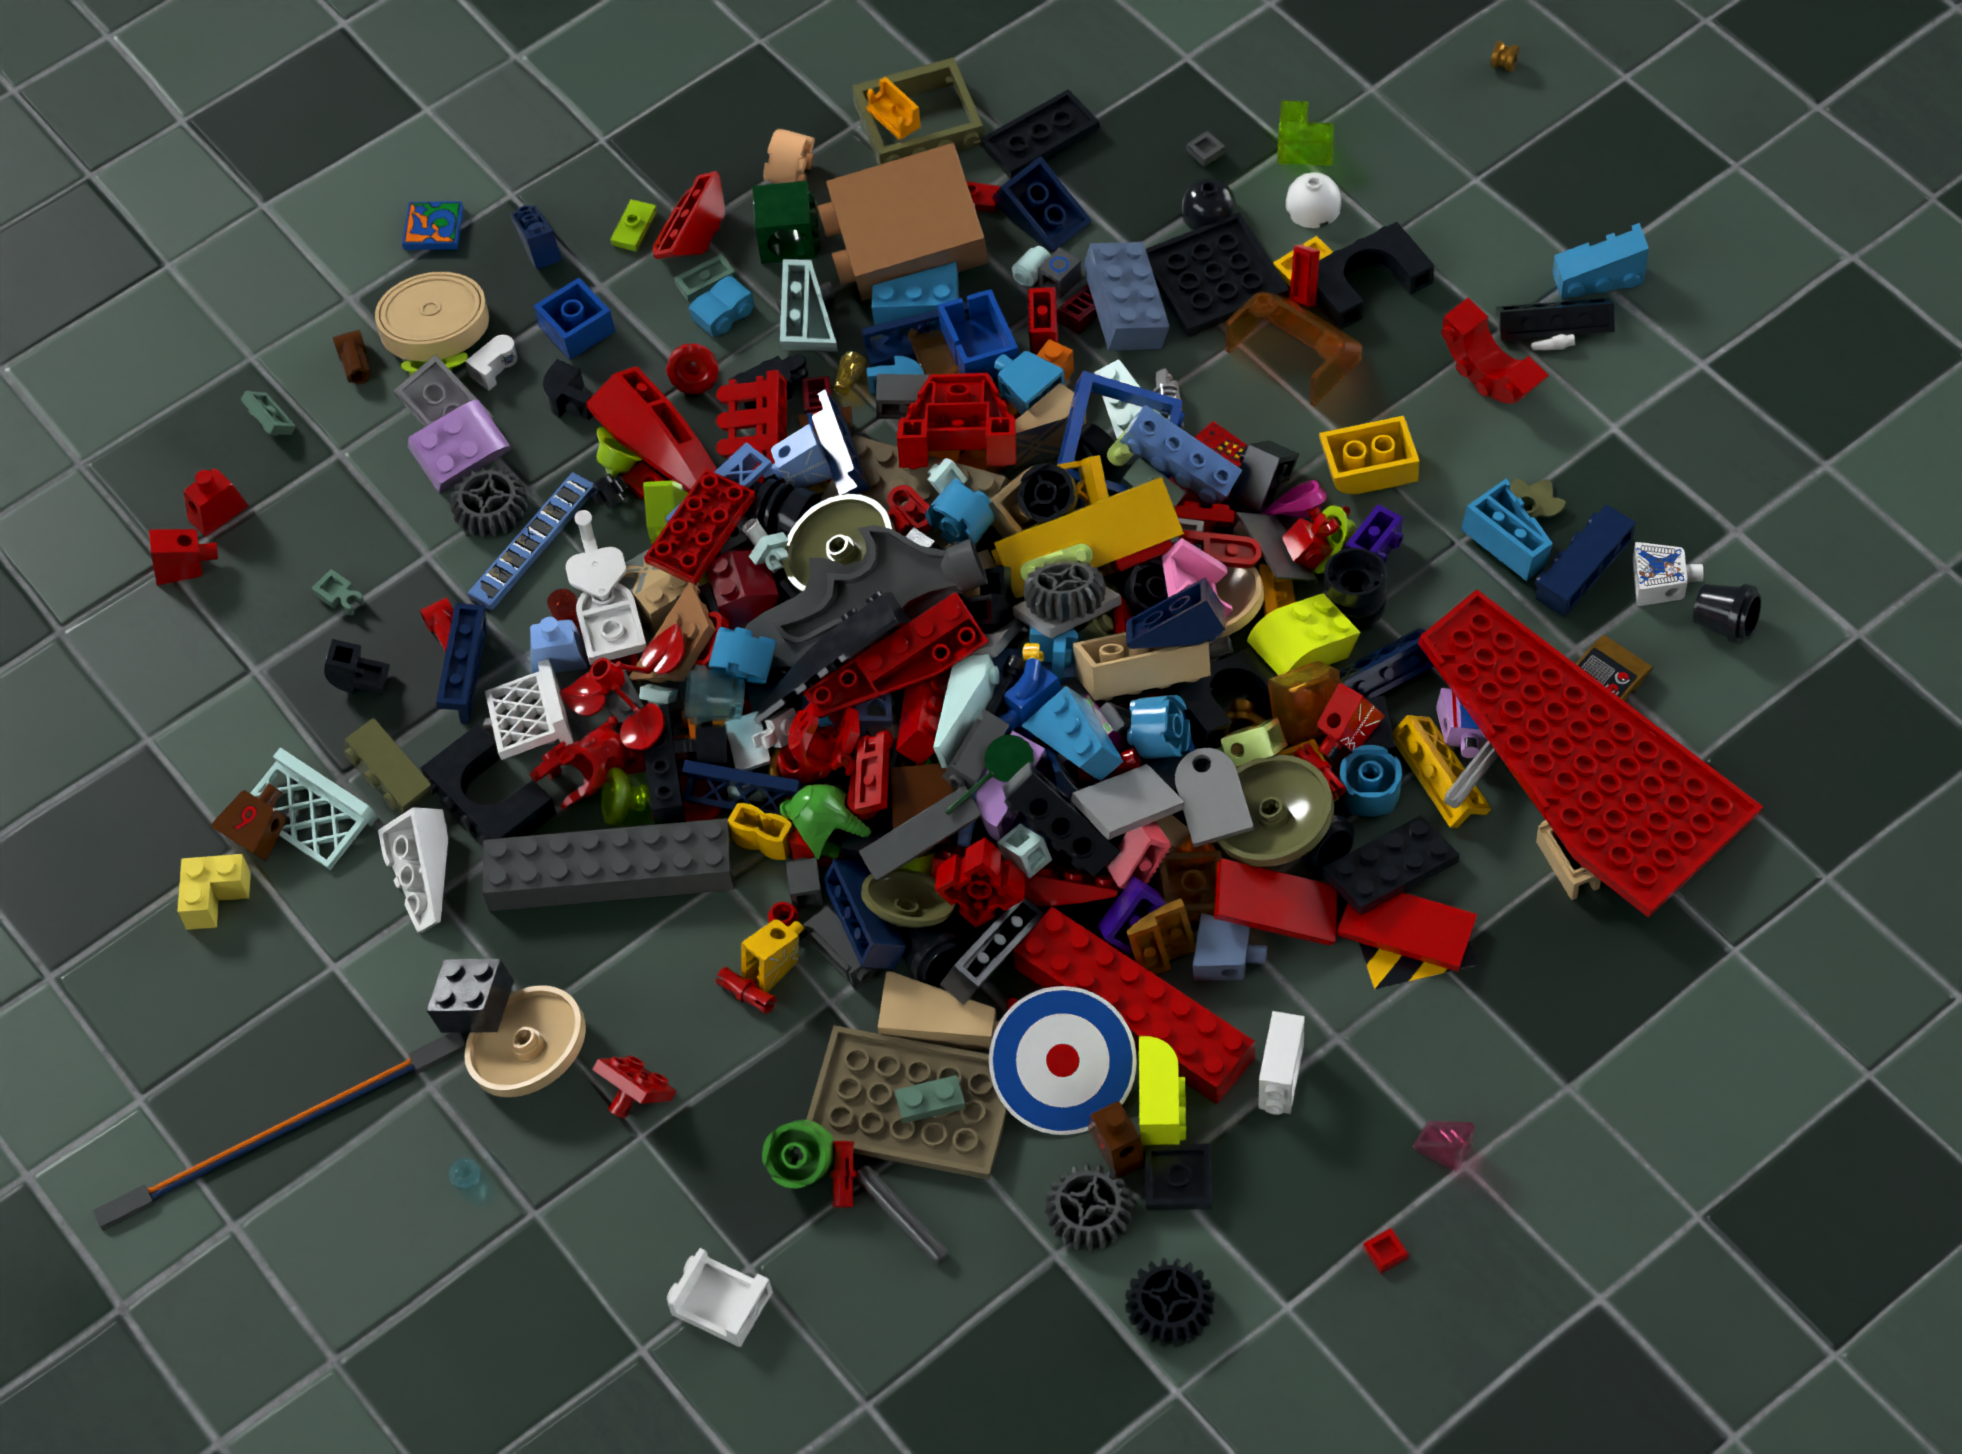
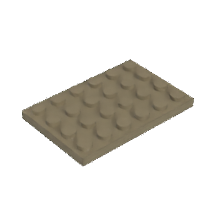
M834 1025L806 1120L816 1122L831 1133L833 1142L854 1141V1154L990 1180L1008 1110L1002 1104L993 1087L989 1071V1054ZM954 1075L958 1076L965 1109L902 1124L895 1096L896 1089Z

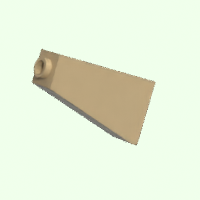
M886 971L878 1021L879 1034L952 1048L990 1050L992 1037L1000 1022L996 1019L995 1008L970 999L963 1005L948 991L894 972Z

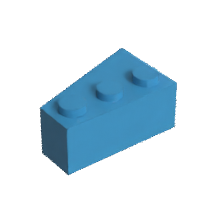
M1640 223L1632 225V231L1619 236H1615L1614 233L1606 235V241L1590 246L1588 242L1554 255L1552 274L1560 298H1576L1587 294L1605 293L1610 290L1643 285L1649 248Z
M957 261L872 285L874 326L938 310V304L959 299ZM938 321L929 322L926 326L935 325Z
M1506 478L1467 505L1461 530L1527 581L1546 567L1553 543L1534 517L1530 518L1524 509V502L1521 498H1516L1510 489L1511 484Z
M1068 686L1060 690L1021 725L1099 781H1102L1123 762L1088 700Z

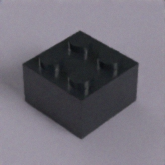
M501 959L444 960L427 1012L441 1033L498 1032L514 979Z

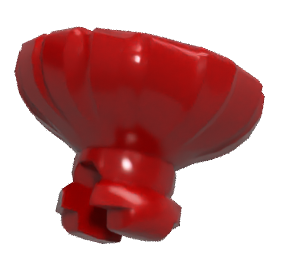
M691 343L683 344L672 351L668 358L666 372L672 386H675L680 392L694 395L704 393L714 385L717 380L719 367L714 354L707 347Z

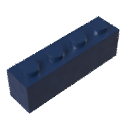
M1605 505L1599 513L1594 512L1589 518L1586 528L1582 532H1576L1572 537L1569 547L1565 552L1560 551L1556 555L1548 571L1543 570L1539 574L1535 582L1537 586L1536 599L1561 615L1566 616L1633 540L1636 522L1608 505Z
M833 859L822 882L861 967L895 969L905 952L906 944L897 925L876 916L862 899V885L871 872L864 861Z

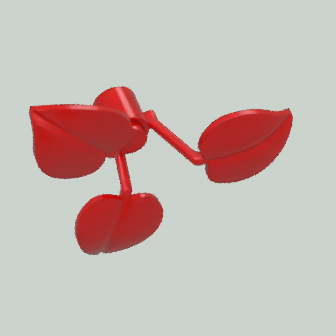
M676 623L649 643L641 657V663L646 668L626 665L620 661L613 664L607 658H600L593 663L590 672L581 676L572 685L560 690V696L573 712L583 717H590L603 709L606 703L605 694H608L610 690H614L635 713L626 718L621 726L620 739L622 743L631 750L644 751L650 748L662 734L665 724L663 711L654 703H648L640 710L620 689L625 682L622 670L651 674L654 670L658 675H666L672 672L681 663L685 653L681 627Z

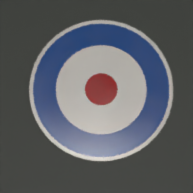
M1056 986L1044 988L1019 1000L1000 1020L992 1037L989 1050L990 1076L993 1087L1002 1104L1023 1124L1035 1130L1055 1135H1072L1088 1131L1089 1118L1092 1113L1118 1101L1121 1105L1124 1103L1132 1088L1136 1074L1137 1057L1135 1043L1122 1015L1102 997L1076 987Z

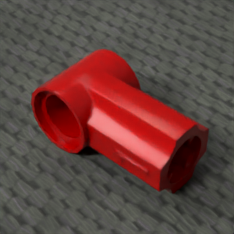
M447 597L420 610L430 633L434 632L445 653L454 612Z

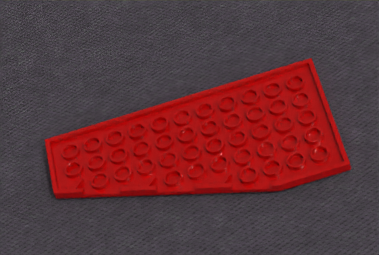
M1478 589L1420 636L1419 646L1574 860L1648 918L1761 813L1763 809L1761 804Z

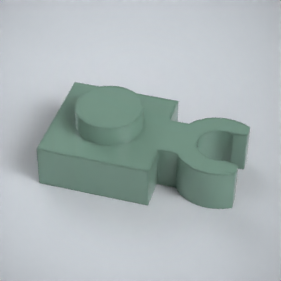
M332 569L311 588L313 595L333 609L342 604L345 613L348 615L354 614L350 603L359 602L361 605L365 604L362 594L358 591H353L352 583Z

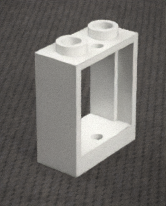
M1272 1012L1259 1077V1109H1264L1270 1114H1291L1304 1047L1305 1016Z

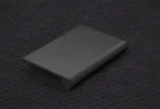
M1236 513L1249 536L1260 544L1262 556L1277 579L1306 581L1308 587L1317 585L1318 579L1312 570L1292 560L1282 539L1286 530L1277 516Z

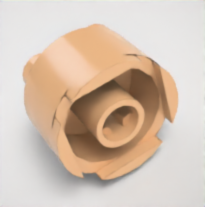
M776 129L767 151L770 155L768 163L765 162L764 180L774 184L806 181L804 172L806 169L811 170L814 162V154L811 152L815 138L784 129Z

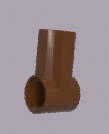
M360 329L334 336V344L339 359L343 363L348 382L355 383L356 385L365 383L372 375L368 360L366 359L365 354L367 351Z

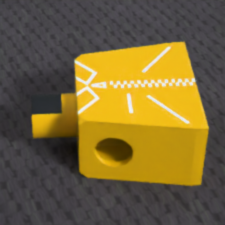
M773 920L741 943V976L745 979L751 978L756 982V986L768 992L799 960V942L807 936L804 926L795 921L787 927L781 921Z

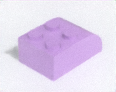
M473 400L461 405L408 438L409 450L439 493L461 481V476H469L471 470L476 472L482 466L484 467L511 450V446L479 400Z
M1012 731L1011 735L1020 736L1029 743L1033 749V766L1044 775L1049 768L1045 748ZM986 766L980 775V779L988 773ZM992 777L977 790L976 803L982 813L981 819L985 830L993 839L999 841L1010 832L1021 812L1015 814L1004 803L1006 797L1002 789L1006 783Z

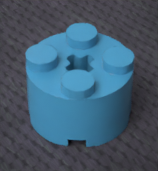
M953 479L947 484L925 512L929 525L932 528L937 525L943 531L940 537L949 544L955 541L958 544L971 539L975 545L995 519L991 508L988 506L991 502L989 497L981 491H972L958 479Z
M719 627L708 668L715 673L733 679H738V677L747 678V682L765 684L777 641L760 636L759 639L752 637L753 632L744 628L736 627L734 631Z
M1178 695L1139 698L1130 702L1131 728L1127 731V741L1129 746H1135L1138 754L1143 759L1182 756L1181 752L1187 751L1190 742V720H1184L1182 710H1187L1183 699Z
M1377 745L1359 746L1347 758L1345 756L1340 765L1339 780L1346 786L1345 793L1340 797L1346 810L1350 814L1366 817L1391 813L1401 793L1402 767L1400 761L1396 756L1394 758L1390 755L1387 749Z

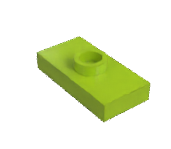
M631 199L610 239L611 245L637 252L657 212L656 205Z

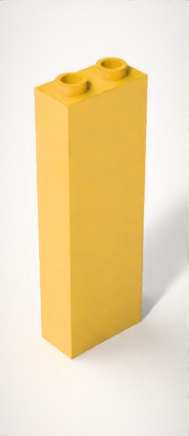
M1161 476L1074 510L1060 518L1038 524L995 541L994 545L996 548L991 550L997 567L1001 565L1011 567L1012 593H1014L1015 598H1020L1024 596L1023 587L1025 585L1020 570L1027 561L1077 544H1086L1093 553L1090 562L1091 567H1100L1184 533Z

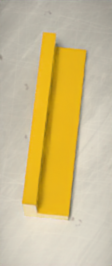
M1100 455L1057 465L1065 470L1078 468L1080 482L1077 485L1078 497L1085 502L1086 506L1109 497ZM1110 563L1099 567V572L1104 577L1120 573L1113 572Z
M1407 715L1392 731L1395 746L1449 827L1458 828L1471 814L1487 815L1492 808L1476 785L1459 807L1452 808L1444 802L1447 791L1465 768L1451 747L1445 744L1443 735L1430 717Z

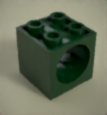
M808 181L753 186L755 232L761 264L783 262V259H816L815 247H820L819 231H814V229H817V226H819L817 209L812 210V208H816L815 192H809Z

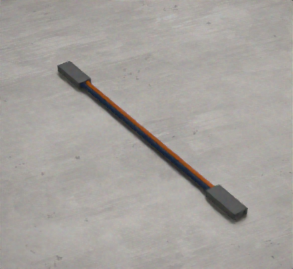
M449 1033L408 1053L409 1058L406 1061L153 1187L147 1188L146 1185H143L94 1209L93 1212L104 1231L154 1206L153 1201L156 1198L411 1071H416L419 1074L465 1051L466 1044L460 1033Z

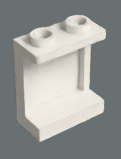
M699 1248L695 1256L692 1255L688 1258L683 1270L684 1275L679 1283H674L669 1290L667 1301L670 1312L673 1316L741 1347L772 1294L770 1281L758 1273L753 1279L709 1258L707 1251Z

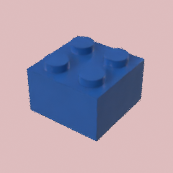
M577 278L533 306L539 328L569 360L616 332L611 310L580 278Z

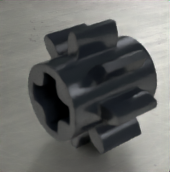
M609 473L592 485L596 491L591 494V497L598 506L605 504L610 509L626 498L623 490L628 486L621 476L613 478Z

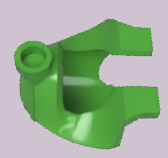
M808 785L798 791L792 800H786L780 805L781 815L786 819L792 820L798 832L813 852L815 859H819L820 856H826L832 860L838 858L841 846L828 839L834 829L846 830L861 837H868L871 834L870 828L845 807V800L848 794L841 788L832 785Z

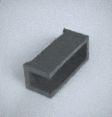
M983 709L974 721L942 778L948 781L949 785L954 789H959L965 785L969 790L975 785L985 768L984 756L987 747L996 738L1004 736L1009 724Z
M828 906L803 924L807 931L806 940L811 941L847 981L850 980L852 988L860 983L867 982L873 977L877 968L861 967L839 917Z

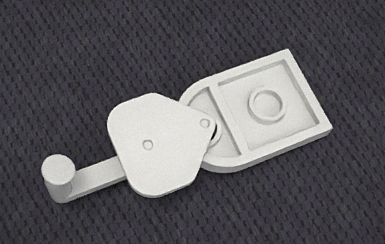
M580 510L575 515V522L579 526L585 553L569 558L565 568L569 584L574 588L584 591L577 601L576 612L589 664L592 665L600 658L612 660L644 652L647 646L634 596L627 587L618 583L627 571L623 554L615 547L597 548L591 524L592 516L590 512Z

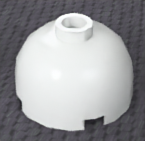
M1316 172L1305 173L1297 177L1289 186L1286 210L1291 215L1294 223L1302 227L1319 228L1321 223L1328 221V224H1330L1339 216L1341 195L1337 184L1329 176Z

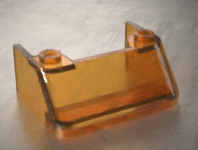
M1268 292L1256 293L1225 322V351L1231 353L1265 319L1315 349L1318 355L1326 361L1311 375L1310 405L1314 407L1360 362L1362 357V346L1359 341L1285 296Z

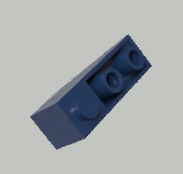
M536 205L522 206L515 213L510 214L529 258L536 269L562 261L553 230Z

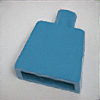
M1024 351L1014 360L1002 354L995 361L994 368L999 371V391L1021 415L1059 383L1065 386L1064 370L1029 351Z

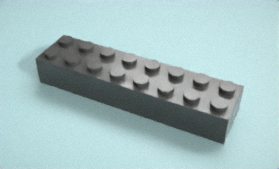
M728 818L483 840V896L489 911L734 890L733 848Z

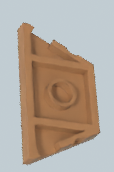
M688 583L674 607L666 616L660 629L651 640L653 641L659 634L677 623L681 627L685 644L683 660L676 669L666 675H658L654 670L651 674L632 671L629 678L635 684L642 685L643 681L649 680L654 683H664L668 680L673 682L684 681L716 631L712 620L708 617L709 612L706 604L701 602L699 598L700 589L692 583ZM640 658L636 666L646 668L642 665Z

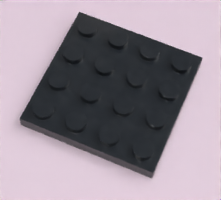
M1240 212L1146 248L1157 287L1188 336L1289 297L1288 286Z

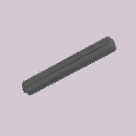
M863 1166L856 1172V1181L934 1264L939 1265L947 1259L949 1254L946 1247L869 1166Z

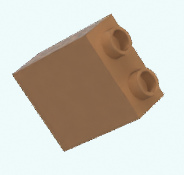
M954 143L826 181L831 202L818 205V211L826 237L829 238L841 234L846 249L832 253L841 286L856 281L862 301L872 298V285L957 261L958 272L989 263L984 235Z

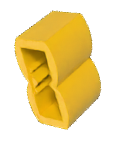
M737 803L727 820L732 840L742 848L760 850L762 854L771 859L786 860L791 852L788 841L791 838L790 834L793 833L791 822L778 814H764L761 809L754 805Z

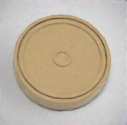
M431 272L408 278L388 290L377 304L375 321L381 342L389 352L407 360L428 361L434 355L439 359L454 356L475 344L488 327L489 312L484 292L474 280L457 273Z

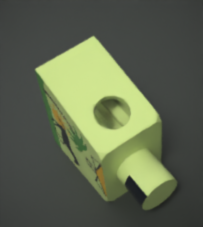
M1275 717L1233 731L1221 739L1222 744L1212 746L1211 748L1225 753L1233 761L1235 767L1257 758L1273 756L1288 745L1279 719Z

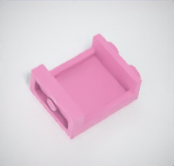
M1183 538L1178 540L1162 556L1168 598L1203 578L1207 579L1217 595L1216 583L1227 574L1225 564ZM1219 599L1224 606V618L1226 619L1233 613L1232 606Z

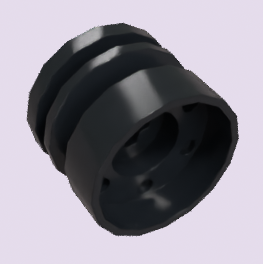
M771 478L762 485L757 493L750 519L757 518L768 535L783 532L788 537L791 529L800 517L813 506L822 502L821 496L817 492L802 487L794 489L790 483H782L778 479Z
M1349 548L1340 550L1332 555L1325 564L1324 594L1356 628L1370 626L1378 621L1385 612L1387 568L1384 560L1376 553L1367 549Z

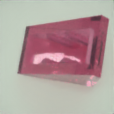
M1428 1121L1414 1142L1413 1147L1422 1154L1457 1172L1473 1147L1475 1126L1472 1122Z

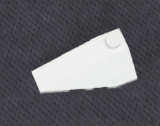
M413 807L380 828L378 834L383 859L386 866L393 868L396 875L393 881L396 887L401 888L406 896L405 907L417 933H424L441 922L448 834L443 809Z

